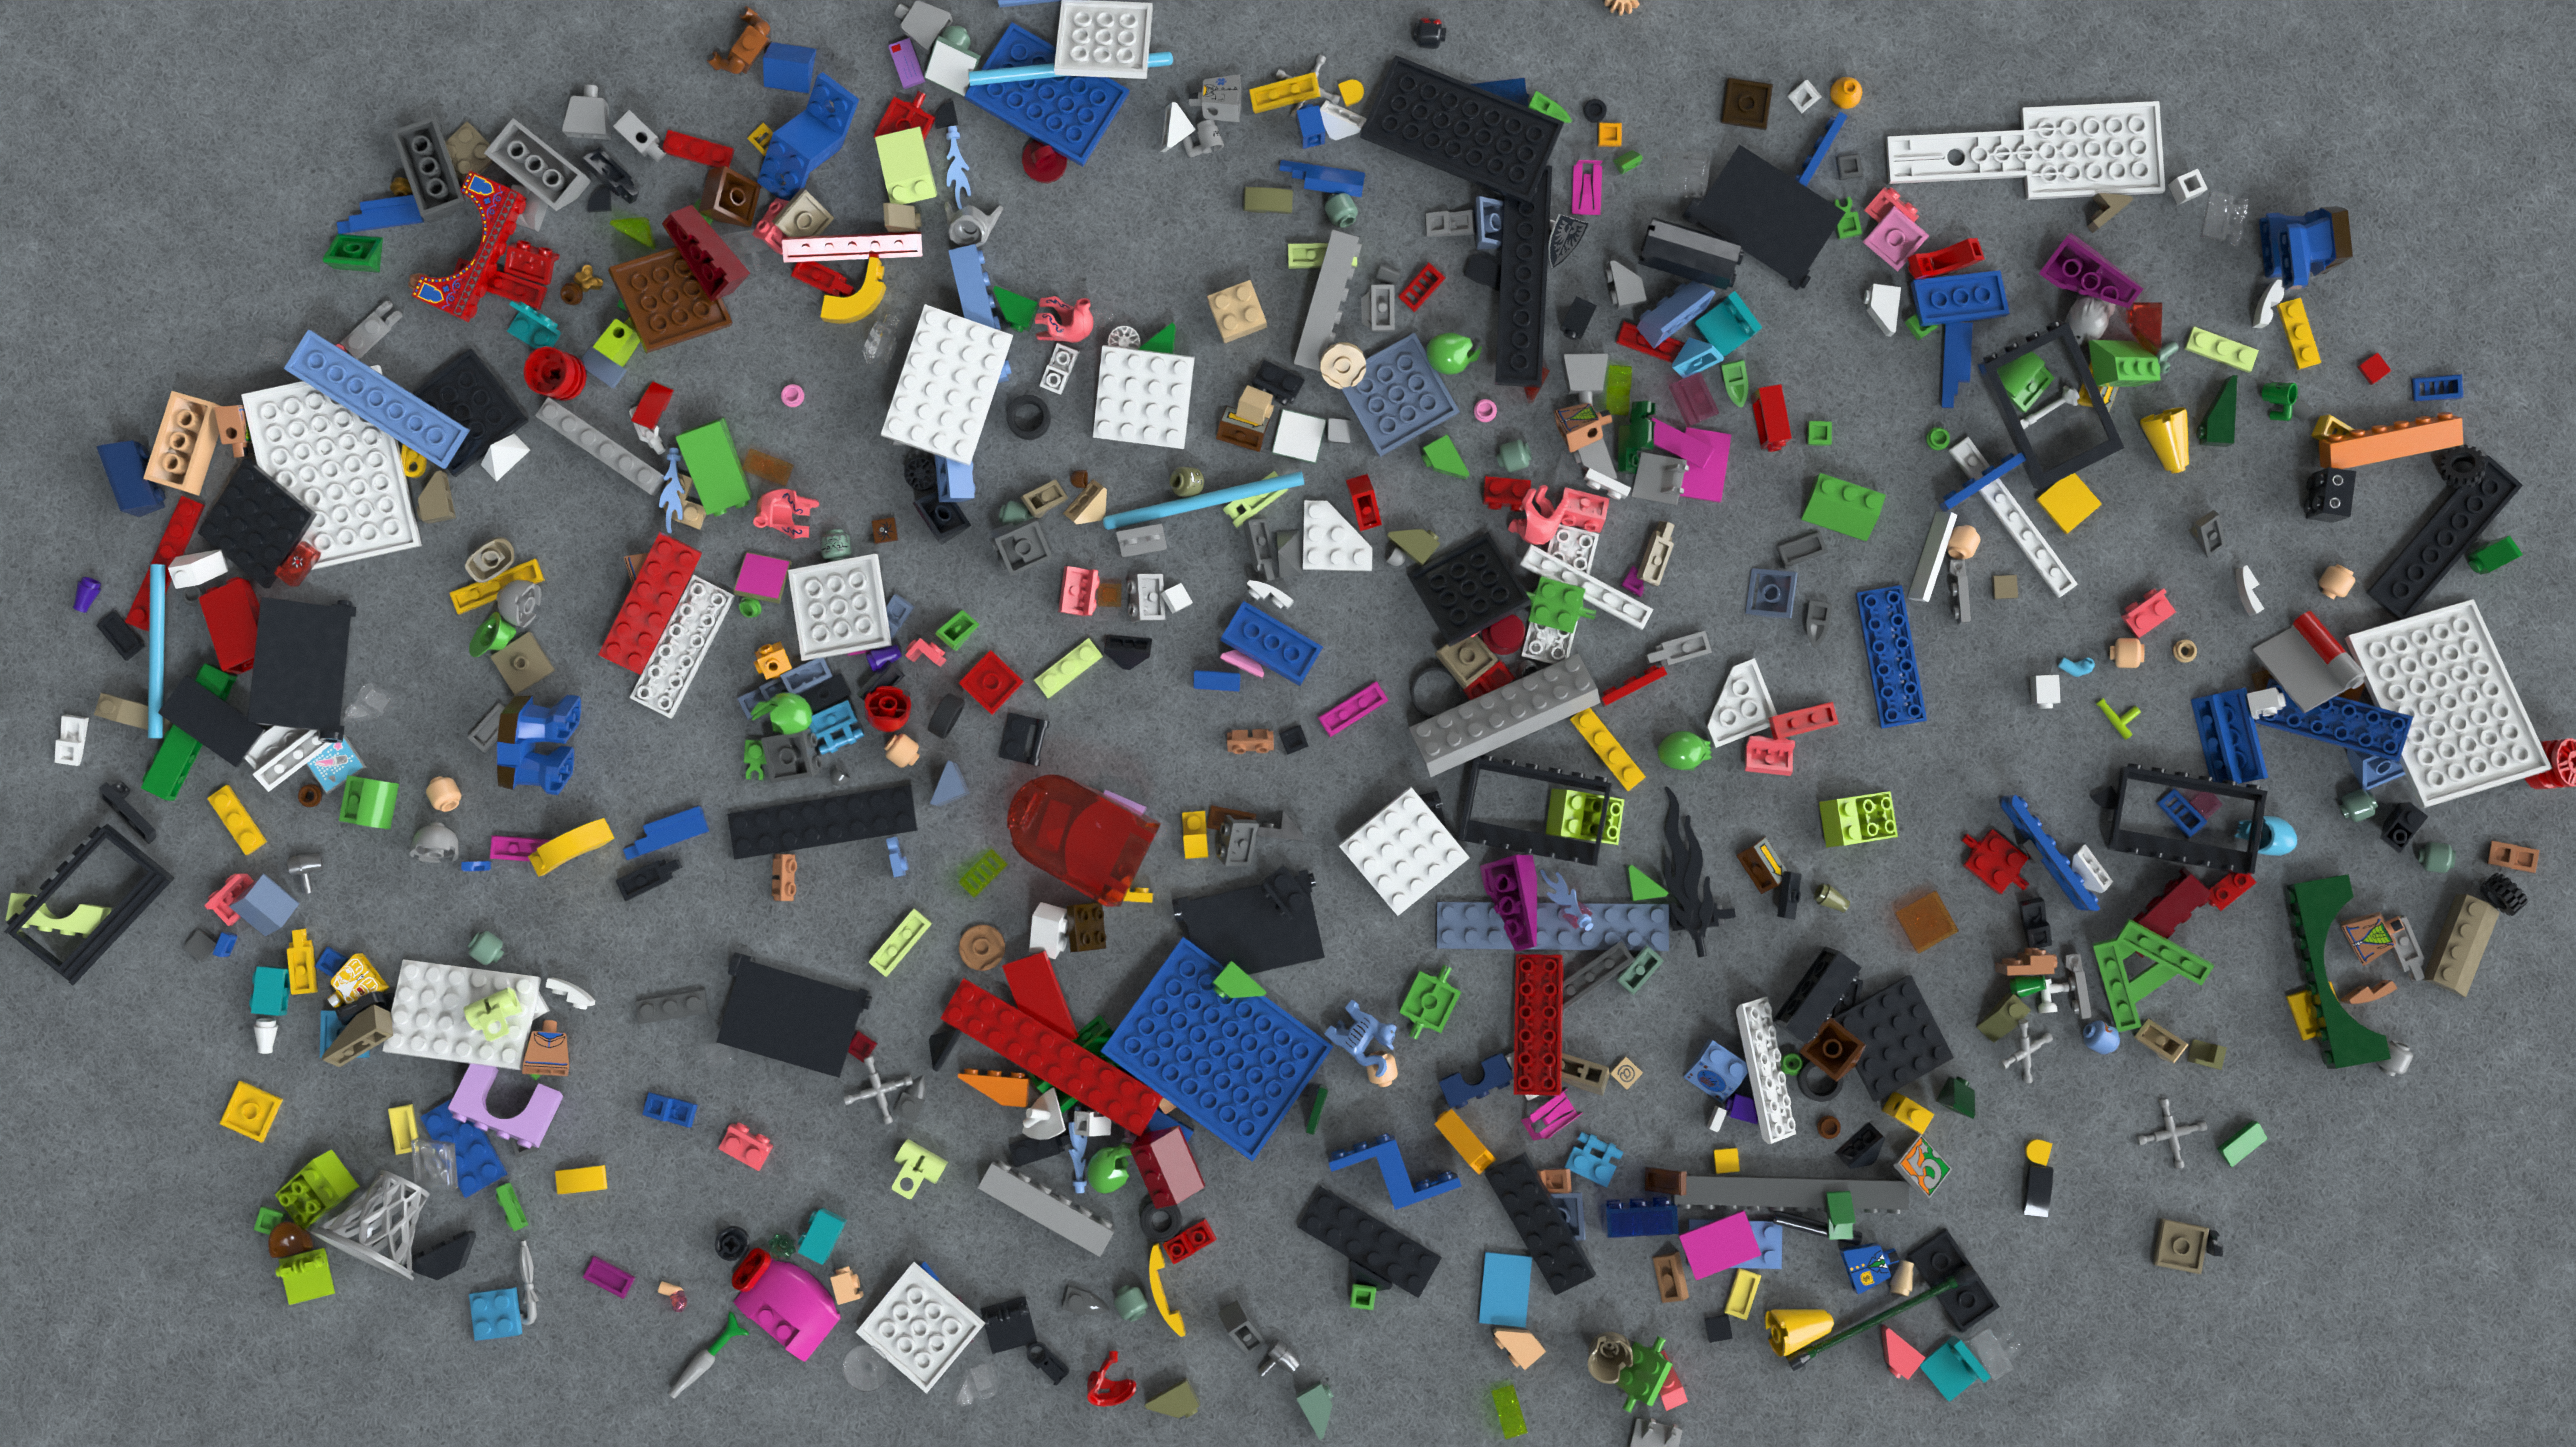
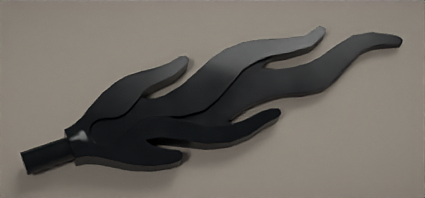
M1665 787L1664 789L1671 806L1665 835L1674 855L1676 871L1674 878L1671 874L1670 859L1666 856L1664 859V876L1669 891L1680 903L1683 911L1674 902L1670 904L1676 920L1690 934L1692 940L1695 941L1698 958L1706 957L1704 938L1706 937V929L1714 908L1710 890V878L1706 876L1704 880L1703 902H1701L1698 897V884L1703 866L1702 850L1690 826V815L1686 816L1684 830L1689 843L1688 851L1684 847L1678 826L1679 803L1670 788Z

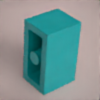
M257 966L252 976L254 991L249 1000L251 1013L274 1016L287 1015L290 991L289 968Z
M823 1207L818 1212L814 1211L808 1221V1224L811 1225L808 1232H803L797 1245L800 1246L798 1253L821 1265L826 1263L847 1219Z

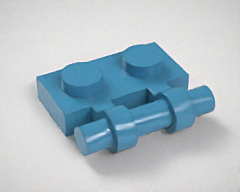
M849 700L812 716V723L809 726L811 733L816 735L817 740L824 737L826 744L819 746L822 755L828 752L834 753L838 751L839 747L848 743L850 745L857 742V739L865 736L862 728L855 731L851 729L850 725L858 722V719ZM843 729L845 735L834 740L831 734Z
M1581 1131L1577 1140L1585 1143L1583 1149L1573 1146L1564 1167L1607 1188L1617 1167L1609 1163L1611 1157L1620 1160L1623 1151L1617 1149L1616 1145L1610 1142L1607 1144L1598 1140L1597 1136L1591 1133L1588 1135ZM1596 1148L1604 1152L1602 1158L1590 1154L1591 1149Z

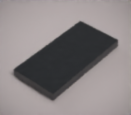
M189 675L183 678L158 711V714L234 767H239L266 731L259 724L247 723L248 717Z
M1946 1228L1907 1254L1930 1288L1935 1287V1285L1938 1286L1943 1281L1946 1282L1947 1278L1953 1276L1959 1268L1970 1263ZM1979 1276V1281L1968 1286H1958L1954 1289L1949 1288V1290L1946 1289L1943 1293L1941 1292V1294L1938 1293L1936 1295V1298L1960 1333L1965 1332L2000 1307Z

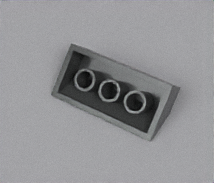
M432 116L391 131L421 217L432 223L452 216L466 203L463 193L460 192L461 186L437 117Z

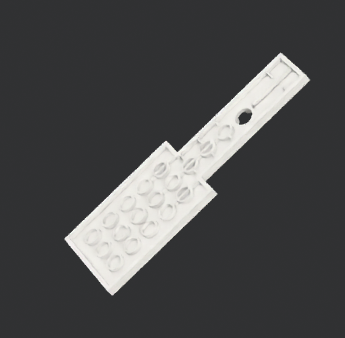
M2159 101L2026 107L2020 110L2021 130L1888 136L1886 138L1888 184L2025 177L2026 200L2094 197L2098 193L2139 195L2165 192ZM1957 149L1963 153V164L1959 166L1951 165L1947 159L1948 152Z

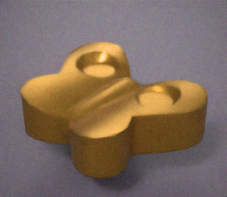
M585 265L582 271L576 273L573 278L576 283L581 285L580 288L583 292H588L589 289L600 290L603 286L601 279L592 276L593 269L590 265Z

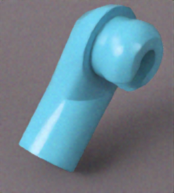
M2063 657L2058 664L2059 668L2075 677L2090 673L2095 666V662L2091 658H2084V660L2073 663Z

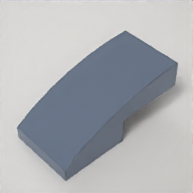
M592 345L581 359L587 371L613 389L627 372L626 369L600 353Z
M897 594L893 595L886 606L891 641L915 608V606Z

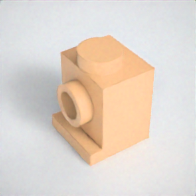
M849 1266L836 1269V1274L830 1277L838 1305L860 1299L864 1295L863 1291L858 1292L857 1288H860L858 1275H853L852 1269L850 1270Z

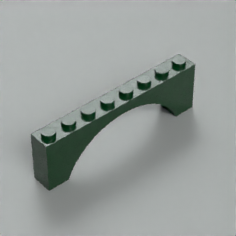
M2349 874L2286 885L2285 898L2291 906L2290 920L2296 929L2297 936L2295 937L2297 948L2301 951L2302 959L2300 964L2303 972L2306 973V991L2311 996L2313 1003L2311 1005V1013L2316 1019L2318 1026L2316 1035L2322 1044L2323 1051L2321 1057L2323 1063L2327 1066V1069H2338L2391 1059L2386 1036L2359 1024L2343 1009L2333 994L2326 975L2324 952L2328 931L2341 908L2354 898Z

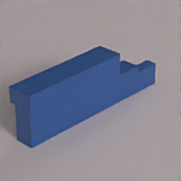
M1281 160L1279 171L1292 172V178L1305 180L1304 189L1335 194L1346 193L1350 196L1362 197L1365 179L1364 172Z
M414 195L360 202L362 214L349 216V221L337 222L338 234L424 223V218L420 215Z
M1955 322L1945 324L1942 408H1954V396L1958 395V382H1970L1973 323Z
M701 806L643 825L647 837L634 841V846L625 848L623 851L626 860H630L709 832Z

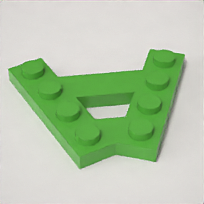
M2130 919L2126 921L2116 938L2092 943L2118 1032L2142 1027L2135 1003L2165 982L2180 974L2202 986L2214 968L2213 963ZM2137 951L2156 961L2128 981L2123 964L2125 958Z

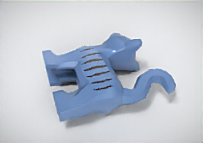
M1351 1000L1345 1008L1355 1021L1354 1024L1347 1030L1346 1025L1339 1020L1337 1027L1335 1028L1331 1025L1324 1035L1337 1046L1345 1048L1359 1064L1363 1066L1377 1064L1378 1069L1375 1076L1381 1077L1387 1070L1386 1060L1378 1055L1366 1057L1364 1051L1374 1036L1381 1045L1393 1050L1392 1042L1395 1039L1397 1027L1393 1023H1380L1372 1015L1360 1011L1359 1004Z

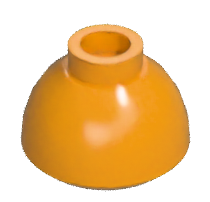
M1842 77L1833 83L1830 96L1836 106L1850 109L1860 102L1862 87L1856 79Z

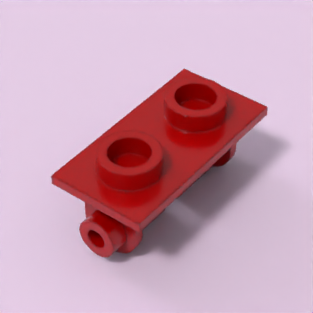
M2231 872L2209 889L2211 894L2208 896L2210 898L2208 903L2222 911L2257 882L2251 875Z

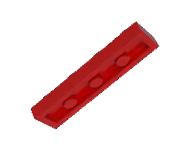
M459 258L453 274L465 268L471 261ZM496 270L495 274L488 280L486 292L517 303L521 301L531 308L540 310L548 289Z

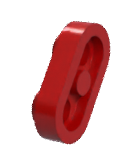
M761 1248L753 1249L734 1272L732 1286L742 1292L750 1291L770 1265L771 1256L769 1252Z

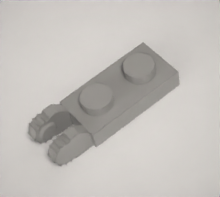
M390 301L382 303L375 312L371 313L340 342L356 359L359 360L403 317L400 311H395L386 321L381 318L393 307Z

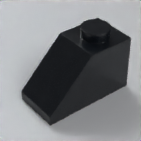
M1576 296L1560 329L1564 332L1563 335L1571 340L1581 339L1597 305Z

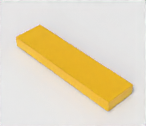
M533 559L505 570L487 582H475L449 594L457 614L460 615L497 600L498 592L514 580H525L537 584L545 581L537 559Z

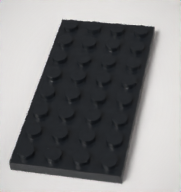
M1395 55L1362 129L1360 138L1530 205L1562 131L1564 121Z

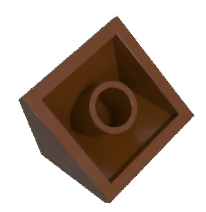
M1830 1017L1819 1027L1817 1037L1813 1041H1809L1808 1044H1805L1799 1052L1837 1082L1856 1066L1866 1045Z

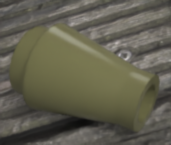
M1820 884L1813 896L1817 904L1839 910L1842 913L1850 905V901L1844 898L1830 884Z

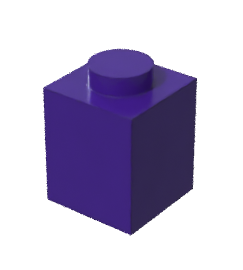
M1732 1093V1097H1728L1725 1103V1110L1728 1111L1727 1116L1758 1124L1754 1098Z

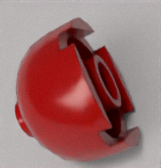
M878 687L876 692H873L871 695L868 693L864 702L866 719L878 731L894 732L899 730L908 722L911 713L910 697H906L903 694V690L897 687Z

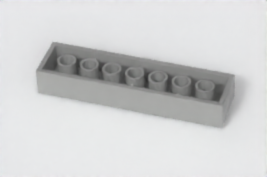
M1576 654L1409 727L1420 757L1430 777L1599 704L1600 699L1593 679L1579 654Z

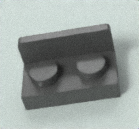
M1230 815L1224 816V821L1220 825L1221 837L1220 843L1216 847V855L1225 866H1251L1259 825L1256 820H1234Z

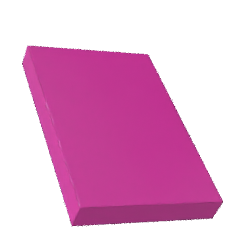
M1686 427L1685 434L1714 447L1715 450L1704 470L1687 462L1686 465L1689 466V471L1684 473L1681 488H1684V493L1679 496L1720 503L1732 434Z
M1744 1210L1678 1235L1695 1280L1761 1256Z

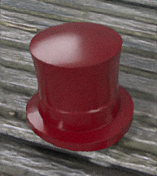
M1512 614L1483 629V642L1495 654H1512L1524 642V624L1519 617Z

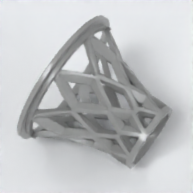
M380 1169L371 1186L358 1200L350 1205L342 1214L334 1217L322 1226L319 1225L318 1229L312 1228L310 1232L330 1245L401 1279L413 1282L414 1277L411 1276L414 1272L412 1270L411 1246L419 1213L430 1193L400 1176ZM383 1202V1207L373 1212L374 1207ZM401 1211V1217L393 1225V1216ZM359 1216L358 1220L351 1222V1220ZM360 1224V1227H357V1228H355V1229H352V1230L346 1232V1230H347L348 1228H351V1227H353V1226H356V1225ZM381 1225V1231L372 1236V1231ZM359 1233L358 1243L348 1239ZM402 1233V1243L396 1249L395 1242ZM382 1239L380 1242H378L376 1245L372 1247V1244ZM387 1245L390 1259L379 1254Z

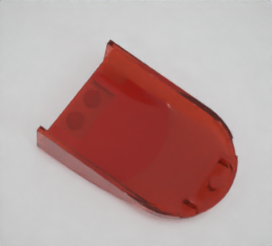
M1054 774L1044 775L1026 782L1013 797L1007 815V828L1010 830L1011 843L1022 858L1106 907L1121 906L1161 825L1158 821L1111 796L1069 777Z

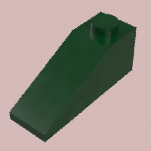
M2232 375L2225 379L2202 419L2201 425L2197 427L2196 437L2200 439V445L2228 447L2234 444L2238 375Z
M1959 1076L1956 1079L1949 1077L1936 1102L1957 1114L1972 1119L1975 1116V1090L1968 1087L1970 1083Z

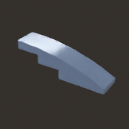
M816 658L780 675L779 678L759 686L758 689L737 698L747 720L753 717L751 712L759 702H766L776 694L783 692L799 695L833 676L824 658Z

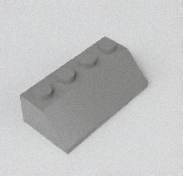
M512 118L484 153L556 211L576 200L591 183V180L514 118Z

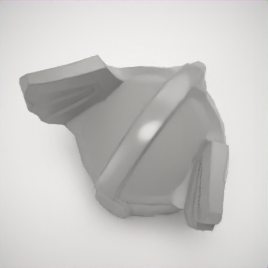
M945 202L944 208L950 240L963 247L973 244L976 247L983 245L995 226L1003 207L999 206L991 215H985L982 211L971 205L953 213L949 202Z

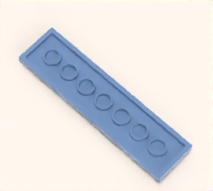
M308 329L284 367L291 374L443 469L447 468L470 431L465 426L312 330Z

